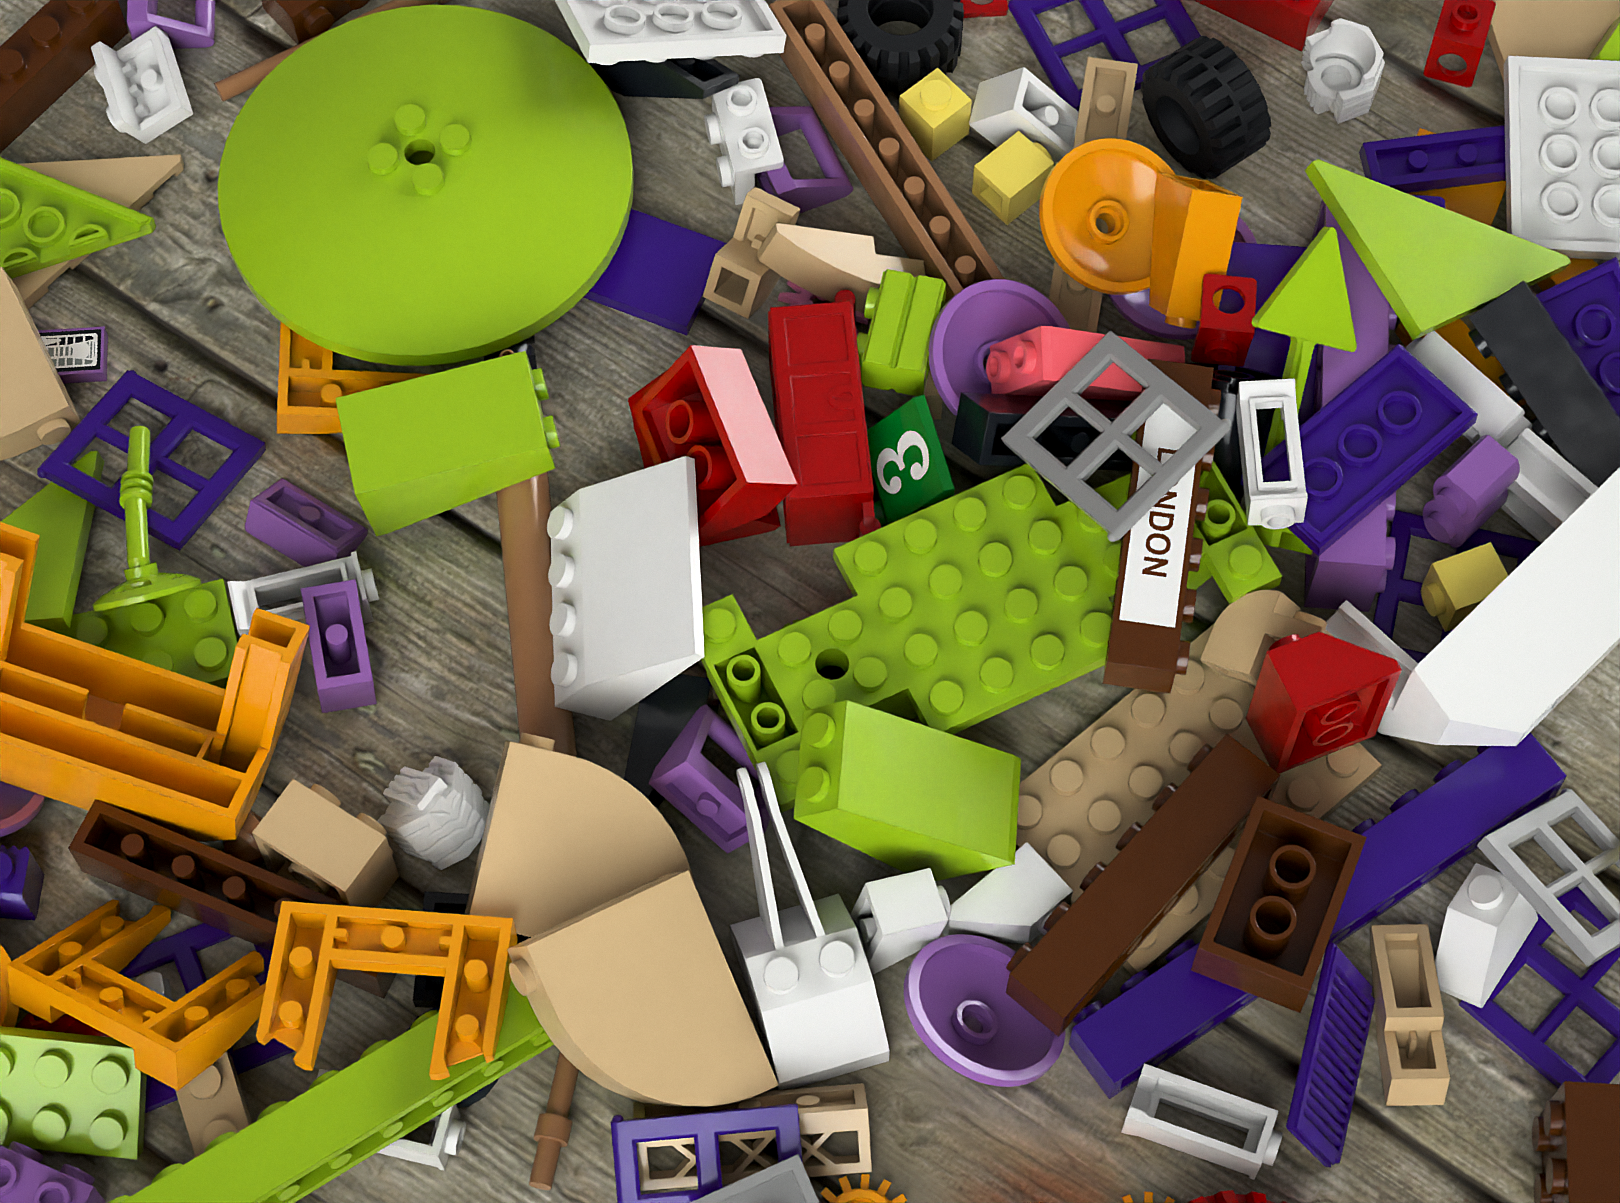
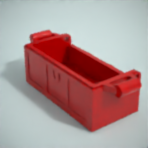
M849 290L837 292L832 303L770 307V311H768L769 368L775 429L798 484L782 500L786 542L789 543V546L850 542L881 528V524L875 518L874 490L855 328L856 298L854 293Z

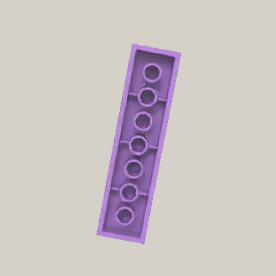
M1323 199L1315 223L1312 241L1323 227H1334L1336 229L1357 348L1354 352H1348L1318 344L1313 415L1397 346L1389 344V330H1395L1397 322L1396 313ZM1396 491L1319 557L1313 551L1311 555L1305 554L1304 607L1338 610L1347 600L1357 610L1369 612L1375 594L1384 593L1387 570H1392L1394 566L1395 537H1386L1387 520L1393 521L1395 514Z

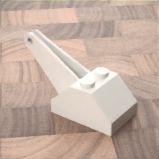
M765 762L756 764V770L762 796L801 905L777 911L762 822L753 787L746 767L737 769V777L745 809L760 916L730 925V933L768 1059L779 1084L777 1088L778 1090L796 1089L889 1061L890 1050L874 980L856 925L839 894L815 901L812 900L780 813L768 767Z

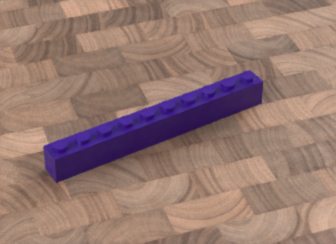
M1531 732L1517 746H1479L1477 748L1479 755L1465 764L1460 759L1448 764L1433 778L1436 784L1421 794L1417 789H1412L1398 798L1389 808L1392 813L1378 823L1369 818L1352 830V832L1367 838L1328 943L1339 944L1477 850L1478 847L1476 845L1485 836L1545 804L1556 796L1567 775ZM1188 939L1181 943L1166 956L1165 960L1168 964L1153 974H1150L1147 969L1138 972L1120 987L1119 990L1122 994L1105 1006L1101 1000L1096 1001L1083 1009L1073 1020L1076 1025L1072 1028L1069 1046L1109 1099L1139 1080L1144 1063L1158 1067L1259 998L1191 971L1200 942L1196 944L1193 939Z

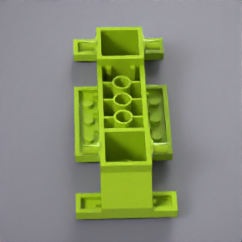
M1136 431L1130 436L1134 441L1136 437ZM1213 461L1211 472L1201 471L1199 487L1209 488V498L1205 521H1195L1193 537L1203 539L1199 571L1188 572L1187 588L1197 590V588L1213 576L1230 605L1248 593L1270 590L1279 586L1282 574L1253 526L1247 525L1246 514ZM1026 463L833 549V559L854 597L803 620H793L792 625L787 623L780 630L757 640L733 594L702 607L705 657L700 660L755 770L756 764L766 763L780 813H783L795 807L803 711L849 700L907 720L918 716L923 725L953 735L1104 666L1121 541H1109L1107 537L1108 532L1070 500L1056 506L1037 472ZM1130 474L1094 489V491L1118 510L1127 501ZM827 666H837L842 668L846 674L839 679L831 680L822 677L818 672Z

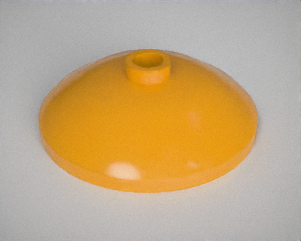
M1105 138L1092 140L1074 148L1063 156L1052 168L1045 180L1040 196L1039 219L1047 248L1058 265L1070 277L1092 290L1111 295H1127L1150 288L1158 172L1176 174L1162 158L1148 148L1123 139ZM1097 218L1106 222L1108 226L1107 233H1103L1097 228Z

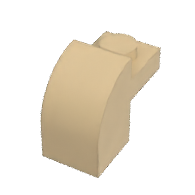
M757 187L751 189L745 196L733 238L715 254L702 297L747 319L754 314L766 301L781 275L758 260L757 251L776 223L795 225L800 208Z
M1259 590L1244 595L1224 609L1212 628L1200 660L1222 676L1256 686L1266 652L1279 639L1292 634H1298L1300 638H1303L1318 631L1330 636L1333 635L1326 630L1327 622L1325 620L1300 611L1301 608L1282 592Z

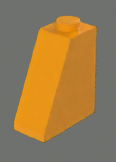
M1158 172L1155 186L1149 306L1165 315V323L1194 329L1196 328L1197 321H1200L1203 276L1205 274L1226 275L1243 197L1208 180ZM1223 290L1218 291L1213 296V302L1217 309L1220 306Z

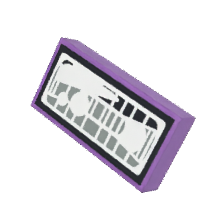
M105 327L38 330L63 384L107 381L108 334Z

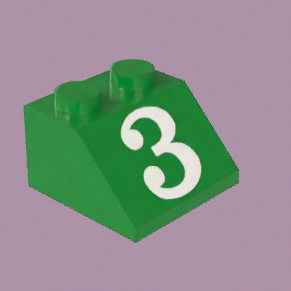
M925 394L913 397L867 430L874 490L875 518L881 524V528L954 496V484Z

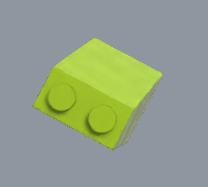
M526 351L335 398L354 493L376 537L399 530L555 469L551 449L561 447L553 415L543 417L540 401L550 399L542 368L532 370Z
M849 700L803 711L793 819L904 873L931 868L935 881L1015 865L1021 758Z

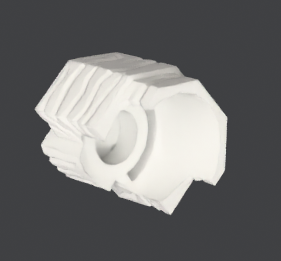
M1339 18L1331 22L1329 29L1306 37L1304 47L1306 51L1303 52V61H1301L1304 70L1307 71L1304 86V95H1307V101L1310 102L1311 107H1314V112L1317 114L1330 110L1334 113V118L1338 124L1369 112L1385 65L1383 60L1384 53L1369 27Z
M438 756L431 760L429 767L425 768L423 772L404 766L400 770V775H395V781H391L389 788H386L383 792V795L391 803L386 809V813L381 815L377 822L388 832L387 834L394 838L393 841L399 844V847L404 852L432 862L435 868L443 870L467 858L483 837L490 804L482 797V790L477 784H473V780L467 774H464V771L458 767L456 762Z

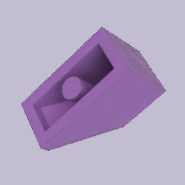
M356 579L300 588L306 624L310 625L308 637L322 713L377 704Z

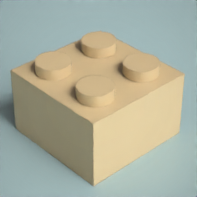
M292 779L252 832L268 871L348 905L376 908L399 877L392 856L394 852L385 836L387 831L375 819L364 813H359L355 818L339 807L341 803L338 798L324 787L313 784L309 789L295 779Z

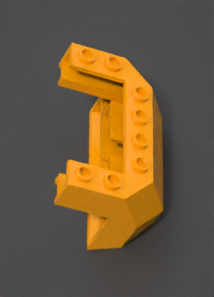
M0 522V781L88 811L95 799L195 841L236 840L257 798L288 716L310 625L256 608L252 616L248 635L242 633L235 647L226 689L24 622L40 535Z

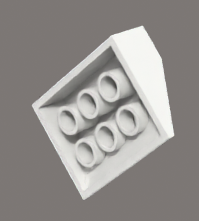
M688 456L680 457L581 488L550 512L547 523V532L551 538V565L548 579L552 585V614L549 626L553 634L554 662L551 668V680L554 684L555 707L611 721L705 657L695 459Z

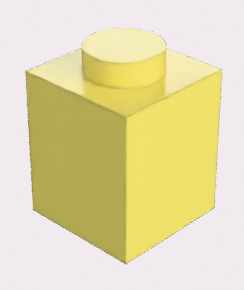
M936 68L899 96V117L923 154L932 162L969 134L972 100L939 68Z
M1017 131L974 165L972 194L1008 225L1040 199L1045 180L1054 167L1052 157L1043 145L1038 142L1032 143L1020 131Z
M1491 542L1431 564L1422 584L1421 596L1424 606L1431 616L1438 617L1445 632L1450 631L1463 621L1505 580L1508 574Z

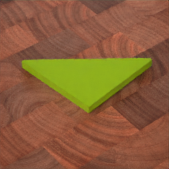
M0 157V267H3L11 279L151 234L156 228L154 218Z
M1320 159L1312 161L1304 170L1412 340L1482 309L1523 280L1531 286L1563 271L1571 263L1568 256Z
M98 450L88 452L72 465L74 468L101 481L104 460ZM52 481L0 522L40 535L24 622L47 630L70 629L95 505Z

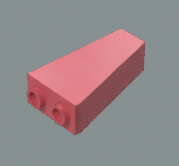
M1038 326L991 345L986 363L987 378L991 382V394L1045 396L1106 334L1053 326ZM1118 336L1146 359L1185 364L1184 346ZM1112 363L1079 396L1085 399L1134 401L1141 394L1142 385L1115 363Z

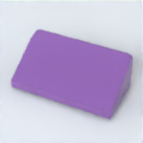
M283 478L250 500L245 522V530L249 534L304 567L351 556V552L358 548L368 533V529Z

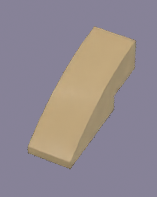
M776 223L757 251L758 260L790 282L830 302H834L835 295L840 290L853 292L856 298L855 311L864 313L869 288L880 287L883 271L890 269L911 273L913 277L918 275L926 276L924 260L876 254L874 237L868 235Z
M1428 924L1371 925L1370 947L1373 997L1375 998L1374 1010L1386 1106L1444 1105L1450 1081L1442 1036L1445 1016Z

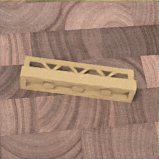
M864 1083L766 1091L749 1099L715 1106L674 1107L639 1101L633 1102V1118L797 1103L802 1161L808 1177L872 1172L869 1115ZM776 1130L718 1135L719 1142L731 1141L744 1151L733 1165L721 1166L722 1184L737 1182L777 1164L778 1161H775L762 1151L776 1137ZM857 1131L859 1155L834 1157L821 1147L822 1143L833 1132ZM808 1134H815L812 1138L807 1136ZM694 1137L638 1142L640 1190L698 1186L697 1168H692L696 1164L695 1148L690 1145L695 1144ZM748 1139H756V1140L752 1143V1142H750ZM673 1146L686 1157L674 1170L650 1172L647 1147ZM812 1154L816 1157L808 1159ZM753 1159H755L758 1163L751 1162L753 1161Z

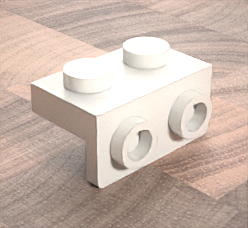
M155 26L117 51L101 41L91 46L96 63L94 74L104 89L109 105L106 108V113L112 125L119 132H126L147 144L193 115L170 39L166 32Z
M759 78L740 81L737 85L711 95L712 114L704 115L710 145L719 144L722 156L716 157L720 184L722 188L731 186L735 205L743 204L746 194L755 187L756 173L780 169L784 165L782 151L763 83Z

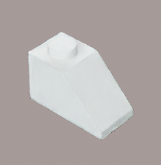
M1025 67L979 83L969 125L996 147L1000 146L1017 131H1020L1032 143L1038 142L1043 145L1051 155L1053 162H1058L1063 156L1073 150L1079 112Z
M1026 842L1015 852V865L994 869L950 905L951 915L942 933L945 936L956 934L976 935L999 943H1030L1041 933L1043 935L1047 933L1043 926L1048 917L1062 902L1065 901L1070 905L1073 890Z
M1478 863L1474 865L1447 907L1435 966L1440 991L1483 1008L1538 921L1536 910L1502 873Z
M931 868L865 883L850 916L856 925L871 974L873 975L921 950L928 943L938 939L950 918L951 908L947 892L942 885L936 886Z

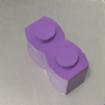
M1484 435L1479 438L1434 482V496L1423 508L1424 524L1430 535L1441 543H1448L1453 548L1460 547L1507 501V488L1519 476L1520 466L1518 459L1490 435Z

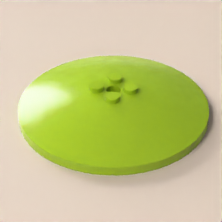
M458 5L401 7L360 17L324 32L286 57L261 81L237 115L227 137L218 176V209L226 242L244 282L258 301L275 318L295 333L336 353L368 362L396 366L450 364L479 358L506 349L535 335L573 308L595 285L616 253L628 224L634 187L631 144L624 118L605 82L586 60L552 34L526 21L482 8ZM417 151H429L434 154L433 159L428 163L414 165L408 162V158Z

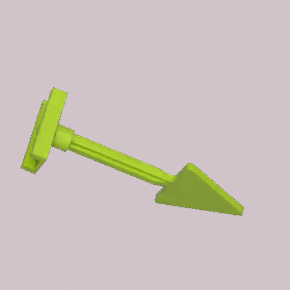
M1323 227L1252 319L1253 327L1286 335L1291 339L1282 379L1295 378L1297 413H1299L1314 346L1320 344L1348 352H1354L1357 348L1337 232L1334 227ZM1275 408L1264 456L1285 439L1284 420H1281L1280 408ZM1252 525L1264 545L1309 555L1312 554V550L1288 528L1268 529L1262 525Z

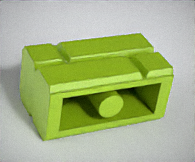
M887 269L883 271L880 287L869 288L864 310V318L872 319L868 334L859 332L857 335L861 382L864 386L887 391L894 389L897 393L913 396L924 395L930 370V334L939 312L945 305L946 283L943 279L922 275L913 277L911 273Z

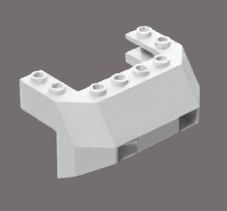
M1526 427L1506 449L1518 459L1520 472L1518 478L1507 488V501L1501 508L1539 540L1541 544L1419 663L1412 659L1350 602L1346 600L1338 608V611L1327 621L1326 630L1338 639L1397 660L1402 669L1377 729L1380 734L1434 745L1517 746L1620 643V467L1598 488Z

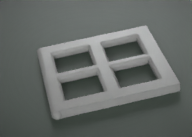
M1110 330L1001 439L1008 448L1108 532L1107 537L1109 541L1115 542L1119 541L1230 430L1231 422L1229 419L1221 420ZM1112 363H1115L1142 385L1145 390L1111 422L1079 395ZM1163 403L1197 430L1164 464L1160 463L1130 438ZM1069 406L1099 431L1100 434L1066 467L1035 439ZM1119 448L1147 471L1151 477L1117 510L1088 486L1085 481Z
M1562 789L1561 795L1488 834L1476 845L1587 967L1620 947V902L1595 876L1614 864L1620 869V840L1572 789ZM1572 817L1601 848L1603 853L1583 863L1551 827ZM1533 838L1561 868L1565 875L1544 886L1512 849ZM1575 887H1578L1610 922L1609 925L1591 936L1557 900L1558 897Z

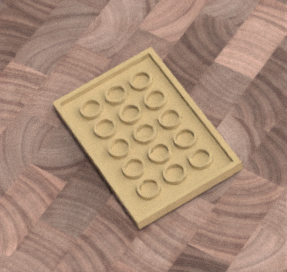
M1214 624L1190 643L1186 675L1175 674L1171 693L1142 689L1132 690L1020 783L1016 851L1026 842L1029 843L1073 890L1070 906L1084 892L1079 887L1089 871L1100 861L1108 866L1120 852L1116 849V845L1127 829L1136 821L1144 826L1155 814L1151 807L1165 787L1171 782L1179 787L1191 774L1187 771V766L1205 744L1208 743L1214 748L1226 734H1229L1269 766L1246 720L1256 686L1222 676L1200 660ZM1356 743L1280 773L1279 781L1270 800L1324 820L1375 777L1382 765L1360 743ZM1243 830L1123 964V967L1132 976L1142 970L1152 968L1210 918Z

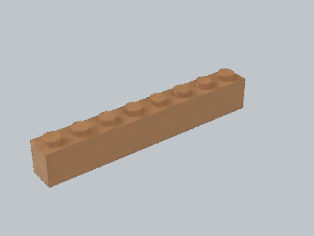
M777 0L769 4V8L786 34L784 52L778 54L910 259L924 260L925 275L943 279L946 283L945 304L955 294L975 283L992 279H1005L824 0Z

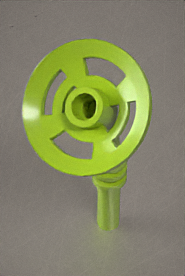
M134 426L129 431L127 471L122 474L120 480L119 503L125 509L127 563L129 567L124 569L126 581L100 596L92 604L93 611H102L140 603L202 585L201 579L198 577L180 573L158 572L156 562L150 563L147 510L152 505L154 480L149 473L151 432L145 426Z

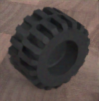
M839 0L837 22L885 96H887L888 91L897 92V98H899L902 93L936 68H939L946 75V72L953 73L957 66L958 56L961 54L964 17L963 3H960V0ZM892 21H905L917 25L921 30L908 35H894L878 27Z
M1200 36L1144 71L1142 75L1143 81L1141 82L1142 101L1150 124L1169 154L1184 169L1194 173L1197 177L1202 179L1218 177L1263 148L1270 139L1271 132L1269 127H1271V118L1260 86L1245 63L1228 46L1225 47L1221 41L1215 38L1210 39L1207 36Z

